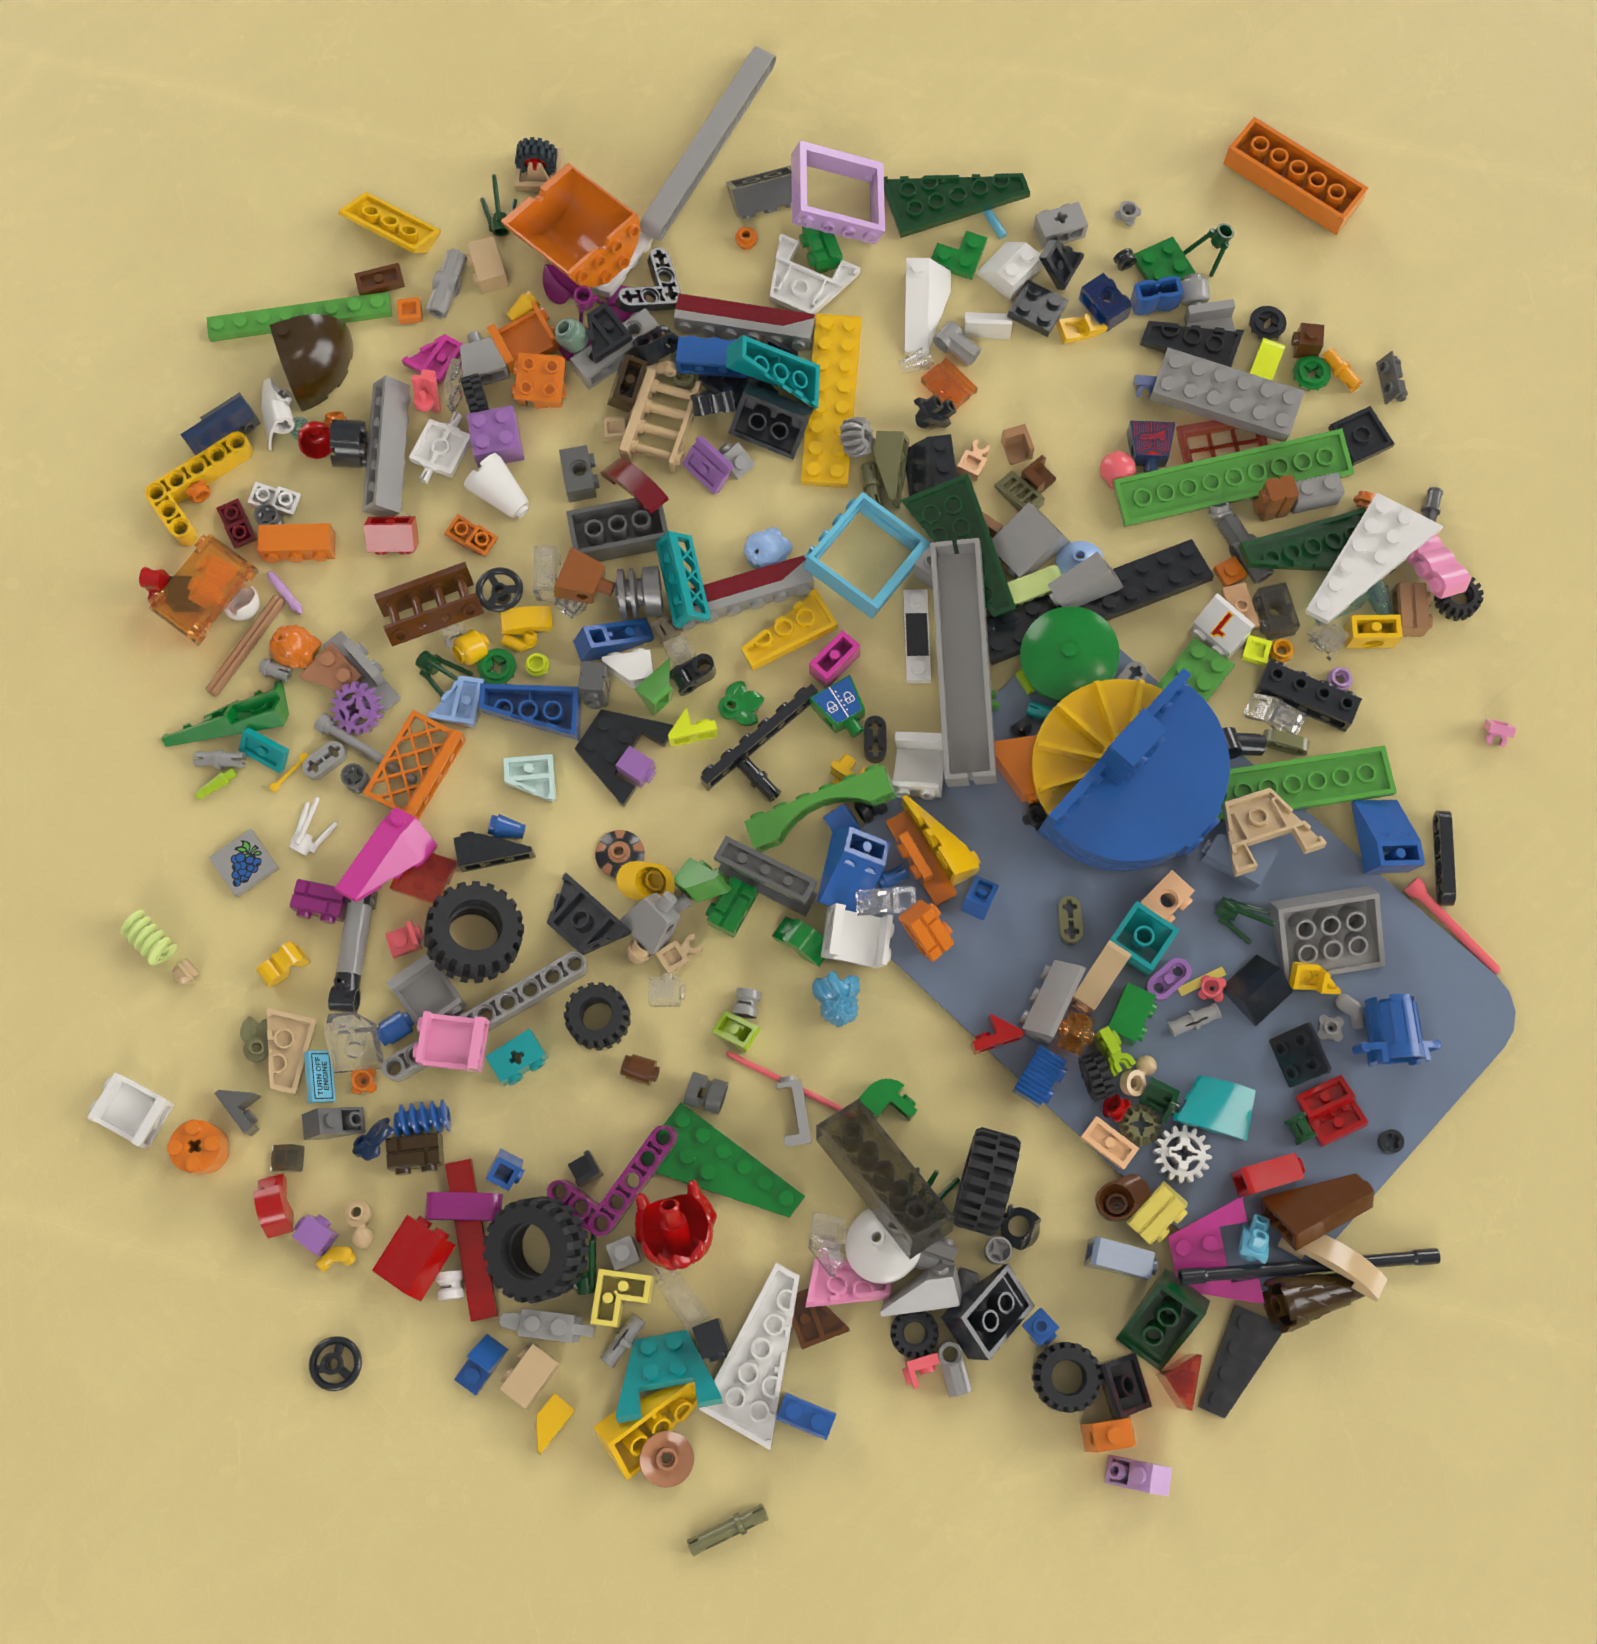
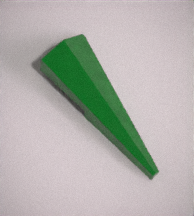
M279 680L274 683L273 689L264 693L258 690L254 692L255 696L241 701L236 700L205 715L203 722L194 726L187 723L183 725V730L171 734L166 733L162 736L161 740L166 747L242 734L243 730L248 727L255 731L282 727L289 716L284 685Z

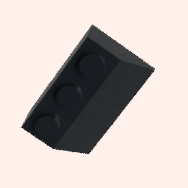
M748 382L728 433L794 460L814 409Z
M951 434L929 436L908 448L905 471L909 496L957 478Z

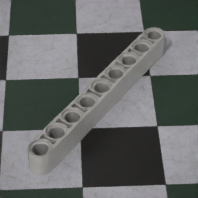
M570 952L458 1017H481L484 1012L491 1011L492 1018L489 1020V1032L584 977L588 971L587 961L581 953ZM580 960L582 965L578 970L572 971L569 969L572 961ZM558 973L559 979L556 983L550 984L547 982L550 974ZM529 986H537L536 994L531 997L525 996V991ZM513 998L515 1000L514 1006L511 1009H503V1003L506 999ZM419 1040L383 1061L381 1069L385 1077L394 1082H402L427 1068V1066H420L413 1060V1047ZM396 1063H400V1072L397 1075H391V1067Z

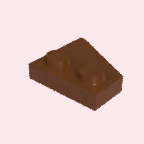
M808 1288L797 1292L792 1321L802 1350L850 1331L849 1327L827 1306L806 1307Z

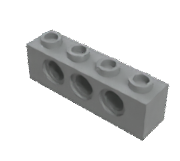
M646 308L640 312L633 313L628 320L623 322V325L630 334H638L632 336L633 340L637 336L643 335L659 326ZM633 340L597 364L593 361L592 346H588L584 350L575 353L570 359L573 371L590 390L618 370L625 354L635 357L636 352L632 344Z

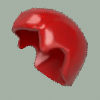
M311 421L305 423L300 428L297 437L300 451L307 458L317 460L327 457L332 452V448H330L329 425L324 422Z

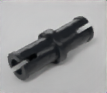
M745 757V762L741 760L737 768L751 781L753 788L757 787L769 802L774 801L773 797L777 798L781 794V790L767 778L768 774L765 771H761L749 757Z

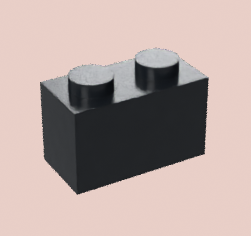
M716 1318L692 1327L702 1359L709 1358L711 1363L727 1357L725 1352L730 1351V1346L721 1319Z

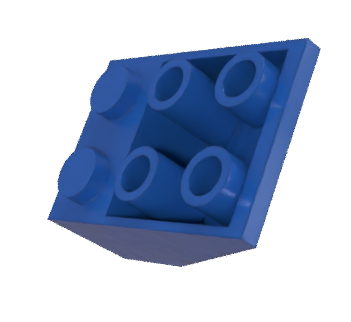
M1398 800L1351 801L1364 874L1409 873L1425 865L1421 840Z
M850 826L833 829L817 902L827 906L835 903L846 905L845 910L862 914L885 868L890 842Z

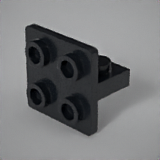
M1311 1022L1302 1024L1269 1040L1290 1088L1331 1073V1066Z

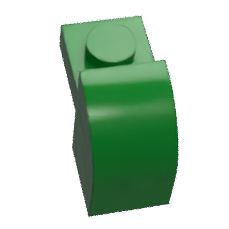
M785 916L772 937L777 942L792 948L802 959L820 967L825 958L821 957L824 936L798 918L794 920Z
M894 1079L875 1081L857 1100V1103L876 1120L890 1104L909 1121L917 1113L916 1103L906 1094L903 1096L899 1094L903 1090L904 1084Z

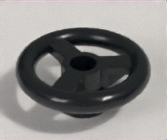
M492 568L480 576L476 584L475 593L481 606L492 612H504L515 607L521 600L523 583L520 577L508 568ZM495 575H506L514 581L515 585H504L498 582ZM487 580L492 585L491 596L488 601L483 596V586ZM498 590H503L502 593H497ZM511 593H515V595H514V597L512 598V600H510V599H511Z
M332 1336L322 1340L314 1348L309 1359L311 1378L316 1385L327 1391H341L348 1388L358 1378L362 1368V1356L359 1348L353 1341L342 1336ZM335 1344L334 1353L324 1355L320 1365H317L320 1353L326 1347ZM344 1346L351 1351L354 1358L352 1372L344 1366L342 1358ZM334 1358L338 1362L335 1369L331 1367V1361ZM323 1372L328 1375L340 1374L345 1380L339 1383H330L322 1379L319 1374Z

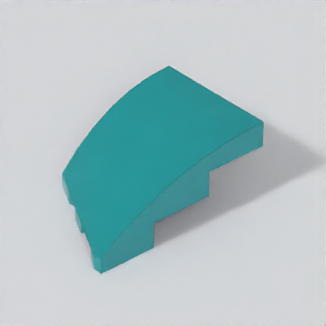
M1198 1075L1192 1084V1089L1184 1098L1185 1105L1179 1113L1174 1114L1173 1120L1187 1126L1204 1129L1214 1134H1223L1238 1141H1247L1256 1090L1229 1081Z

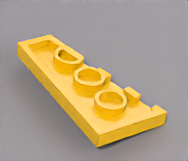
M815 588L806 599L798 601L785 616L781 615L777 618L774 625L767 630L764 629L741 648L742 654L752 671L837 630L838 623Z

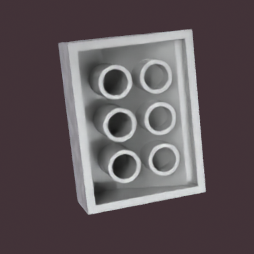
M1370 886L1269 901L1270 918L1276 923L1275 926L1271 927L1280 967L1288 982L1293 962L1318 964L1328 971L1330 975L1385 966L1379 892Z

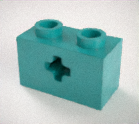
M527 1029L485 1056L504 1086L507 1084L512 1086L523 1079V1074L529 1070L534 1072L545 1065L544 1061L549 1058L530 1029ZM518 1054L522 1057V1063L519 1065L515 1062V1056Z

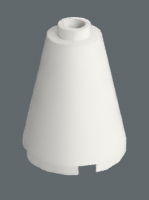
M493 453L479 463L481 467L477 471L472 470L466 478L464 486L468 491L513 519L518 517L520 519L529 511L527 507L529 501L501 456Z

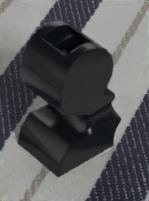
M733 385L723 387L720 393L704 390L690 396L694 416L736 411L737 405Z

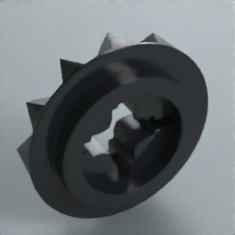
M1261 306L1255 309L1249 320L1251 333L1258 335V339H1278L1284 333L1287 325L1285 315L1273 306ZM1271 318L1270 326L1265 329L1264 323Z

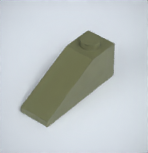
M876 431V438L872 440L871 445L872 453L877 462L889 500L895 507L900 508L910 440L903 431Z

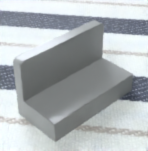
M1234 299L1188 306L1184 316L1186 327L1198 325L1206 329L1219 327L1225 328L1224 330L1235 331L1232 320L1235 309Z

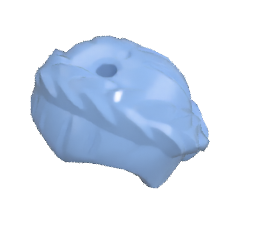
M775 527L751 534L744 545L747 562L755 569L785 561L793 549L791 542L783 537L780 530Z

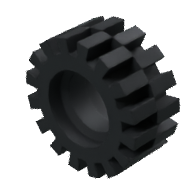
M476 373L460 378L470 413L490 410L479 374Z
M1474 577L1471 578L1466 592H1463L1467 597L1466 604H1457L1450 596L1442 599L1434 596V601H1437L1435 607H1441L1439 613L1441 615L1444 612L1447 613L1445 617L1447 619L1454 616L1453 621H1458L1460 618L1462 621L1466 620L1477 611L1484 598L1481 596L1484 592L1483 590H1478L1481 584L1477 583L1475 585L1473 582L1476 579Z
M1097 1051L1079 1057V1069L1091 1099L1094 1102H1098L1115 1096L1114 1080L1111 1077V1071L1108 1069V1064L1105 1062L1102 1053Z
M927 1311L897 1315L890 1328L892 1344L899 1353L906 1357L919 1358L929 1354L937 1345L939 1337V1327L934 1320L935 1318ZM911 1322L920 1323L925 1330L924 1339L918 1344L909 1343L904 1336V1329Z

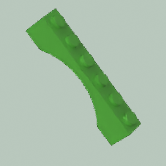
M875 764L867 767L864 773L859 775L850 774L843 777L842 781L837 784H825L819 787V791L815 793H803L797 796L793 802L776 804L771 811L766 813L761 811L752 814L750 819L744 822L753 848L761 853L783 844L790 831L799 821L821 807L843 802L863 803L875 807L897 798L887 769L883 765Z

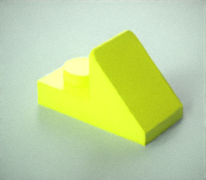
M687 708L668 734L671 747L718 737L715 720L702 719L697 721L696 724L691 725Z

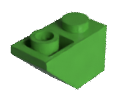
M689 858L674 875V882L678 889L696 902L728 893L732 889L725 881L727 877L717 868L713 871L703 860L697 862Z

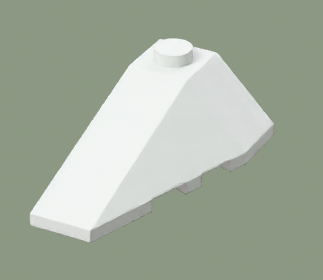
M906 258L904 354H928L940 318L951 294V271L930 258Z

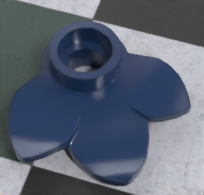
M383 1118L370 1128L366 1135H361L354 1141L352 1152L356 1157L369 1161L380 1155L381 1149L379 1145L395 1132L388 1125L390 1119Z

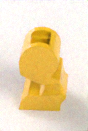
M288 941L280 946L278 952L271 954L270 959L260 964L256 972L264 980L266 986L271 988L289 977L292 966L300 968L309 964L310 960L298 944Z

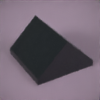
M1255 955L1226 982V986L1223 988V993L1255 1026L1293 993L1282 969L1259 955Z
M1136 1353L1098 1363L1099 1368L1103 1372L1101 1374V1380H1103L1102 1388L1112 1418L1121 1419L1152 1407Z

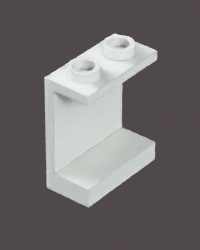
M896 731L895 743L897 753L894 778L891 782L897 797L902 798L907 795L909 797H921L925 800L941 798L944 778L942 733Z
M838 903L827 907L821 957L877 969L887 965L891 958L889 944L890 938L894 933L893 915L888 914L880 918L845 910L846 905Z

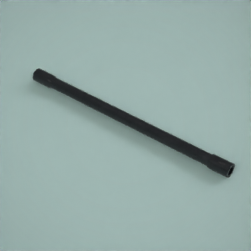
M1437 1248L1362 1255L1377 1268L1404 1265L1439 1264L1441 1260L1440 1252ZM1314 1259L1210 1268L1178 1269V1280L1180 1285H1190L1209 1281L1331 1272L1333 1270Z

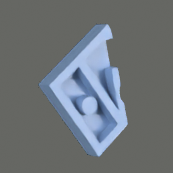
M460 675L458 680L452 684V688L441 697L439 705L434 711H430L427 717L437 722L475 728L479 712L480 683H485L484 679Z

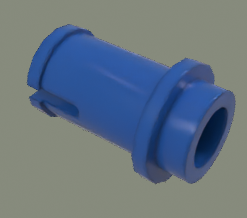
M900 864L885 873L882 872L877 882L881 890H890V886L909 879L907 868L904 869L905 865Z

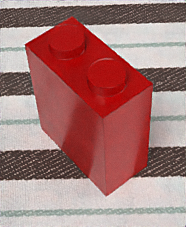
M406 1215L372 1271L404 1294L422 1301L456 1245L448 1240L450 1235L438 1227L435 1230L431 1229L430 1227L433 1223L420 1215L417 1219Z

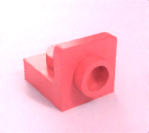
M412 921L406 922L407 926L385 934L394 959L423 949L421 943L424 939L421 927L416 926Z
M935 1352L906 1361L907 1367L902 1369L906 1384H912L913 1389L919 1388L915 1371L920 1370L921 1375L936 1371L935 1365L940 1364L938 1353Z

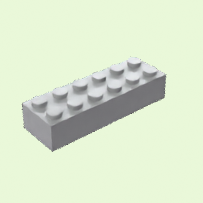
M1167 348L1149 400L1284 442L1290 436L1305 391Z

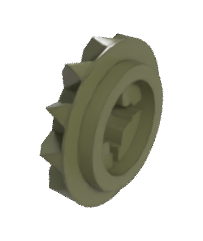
M1142 1104L1130 1106L1123 1119L1119 1122L1122 1136L1136 1146H1147L1153 1143L1159 1137L1162 1127L1159 1114L1152 1107ZM1140 1114L1144 1123L1151 1124V1126L1143 1128L1141 1136L1139 1128L1130 1125L1138 1121Z

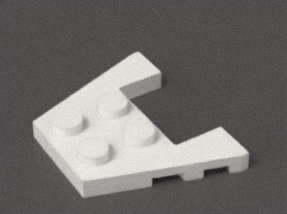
M780 234L770 290L771 302L792 311L816 315L859 276L861 268L844 260L841 261L832 278L792 262L791 260L799 248V241Z

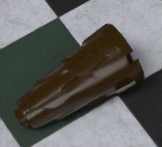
M1337 1272L1323 1275L1310 1274L1296 1277L1270 1278L1263 1284V1286H1269L1268 1291L1262 1292L1266 1314L1272 1325L1279 1323L1281 1327L1276 1330L1280 1333L1293 1332L1327 1313L1351 1305V1302L1363 1298L1365 1295L1351 1288L1354 1282Z

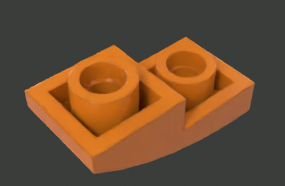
M459 514L456 515L445 531L446 537L483 557H486L498 539V536L478 524L476 526Z

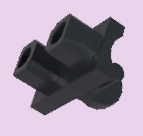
M935 395L928 399L918 397L914 400L915 405L920 409L915 415L918 427L927 429L934 424L947 428L951 425L949 417L956 413L952 400L946 399L942 402Z

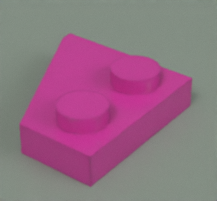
M443 334L435 339L433 343L419 348L420 352L410 358L408 356L404 357L402 363L419 374L423 369L435 371L437 383L441 385L461 356L460 346L464 344Z

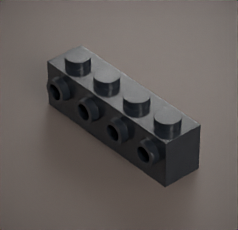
M1271 660L1265 666L1254 691V694L1344 732L1352 725L1362 698L1357 697L1352 691L1340 690L1333 687L1328 681L1316 680L1304 671H1295L1288 668L1282 662H1273Z

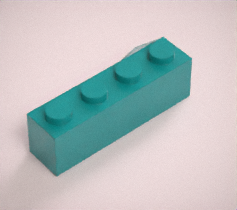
M744 335L727 346L726 368L784 389L814 409L818 408L820 365Z

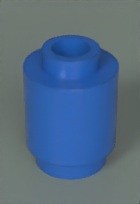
M398 1010L378 1024L379 1027L374 1029L384 1046L390 1043L393 1045L413 1032L411 1026L415 1023L407 1012L402 1014Z

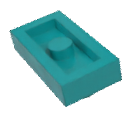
M249 727L242 732L238 751L244 752L247 756L278 773L285 770L289 749Z

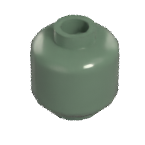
M572 317L566 318L557 324L555 339L568 352L578 353L588 344L589 331L577 319Z

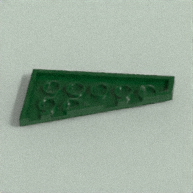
M968 473L901 499V502L932 541H952L955 554H959L957 540L979 538L982 551L985 607L994 618L1017 610Z

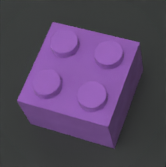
M513 405L467 414L473 455L478 468L481 467L479 463L493 453L501 456L505 464L525 460L518 420Z

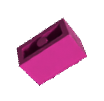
M842 630L809 663V674L825 688L831 686L860 657L861 645Z

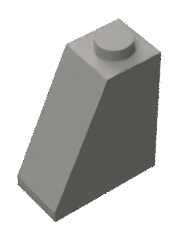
M1095 552L1048 584L1052 591L1049 596L1057 607L1059 605L1062 607H1079L1123 588L1113 568L1098 552Z

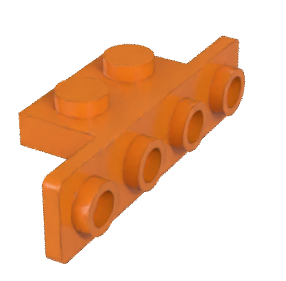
M905 810L888 819L886 826L898 844L896 847L903 859L906 858L911 865L909 869L916 880H920L934 905L939 906L955 897L957 894L955 888L908 811Z

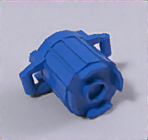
M1390 994V998L1381 999L1379 1003L1377 997L1365 1000V1008L1363 1009L1368 1042L1365 1041L1354 1045L1352 1052L1355 1055L1366 1054L1368 1067H1373V1064L1409 1063V1066L1419 1065L1422 1059L1430 1061V1052L1441 1048V1042L1437 1039L1423 1041L1418 1005L1414 1001V996L1410 994Z

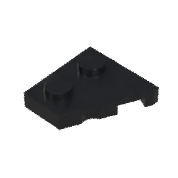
M1049 240L1039 256L1040 261L1058 290H1065L1084 258L1083 253L1073 251V248L1064 246L1058 240Z

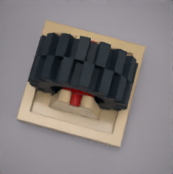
M530 137V140L524 138L523 141L520 140L517 144L515 156V191L540 192V186L563 167V149L554 148L555 145H549L548 140L543 142L542 138L535 140L534 137Z

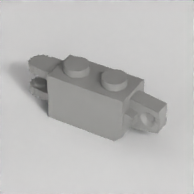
M522 1308L521 1314L505 1312L499 1319L502 1328L518 1330L517 1336L568 1343L579 1342L580 1336L594 1337L596 1326L582 1325L583 1318L576 1315Z

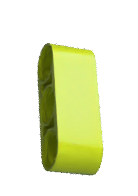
M1263 338L1250 374L1273 380L1286 345Z

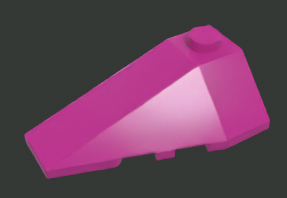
M395 807L376 828L336 885L335 891L356 903L380 889L383 883L392 878L397 879L401 877L404 871L413 866L416 868L423 864L436 850L437 843L417 818Z

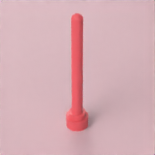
M1419 877L1403 890L1410 898L1419 899L1494 974L1500 972L1499 965L1426 892L1428 890L1425 887L1426 884Z

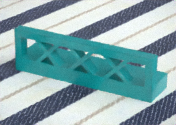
M668 531L655 543L673 625L674 627L682 628L690 620L708 622L711 616L692 536ZM679 542L685 543L686 552L679 546ZM683 560L690 566L691 573L684 566ZM688 581L695 587L696 594L689 587ZM693 602L700 608L701 613L694 611Z

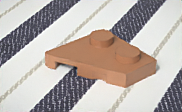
M329 643L299 676L301 679L334 690H343L342 685L348 683L351 685V682L356 681L360 683L365 678L358 668L333 643Z

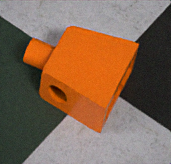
M1131 1415L1121 1419L1111 1418L1080 1424L1085 1452L1099 1453L1136 1446Z

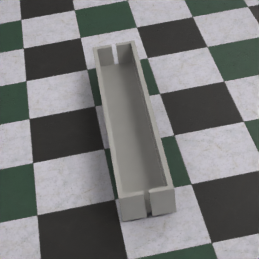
M979 538L957 540L959 554H955L952 541L930 543L944 776L947 787L969 786L970 780H974L975 785L998 783L982 551Z

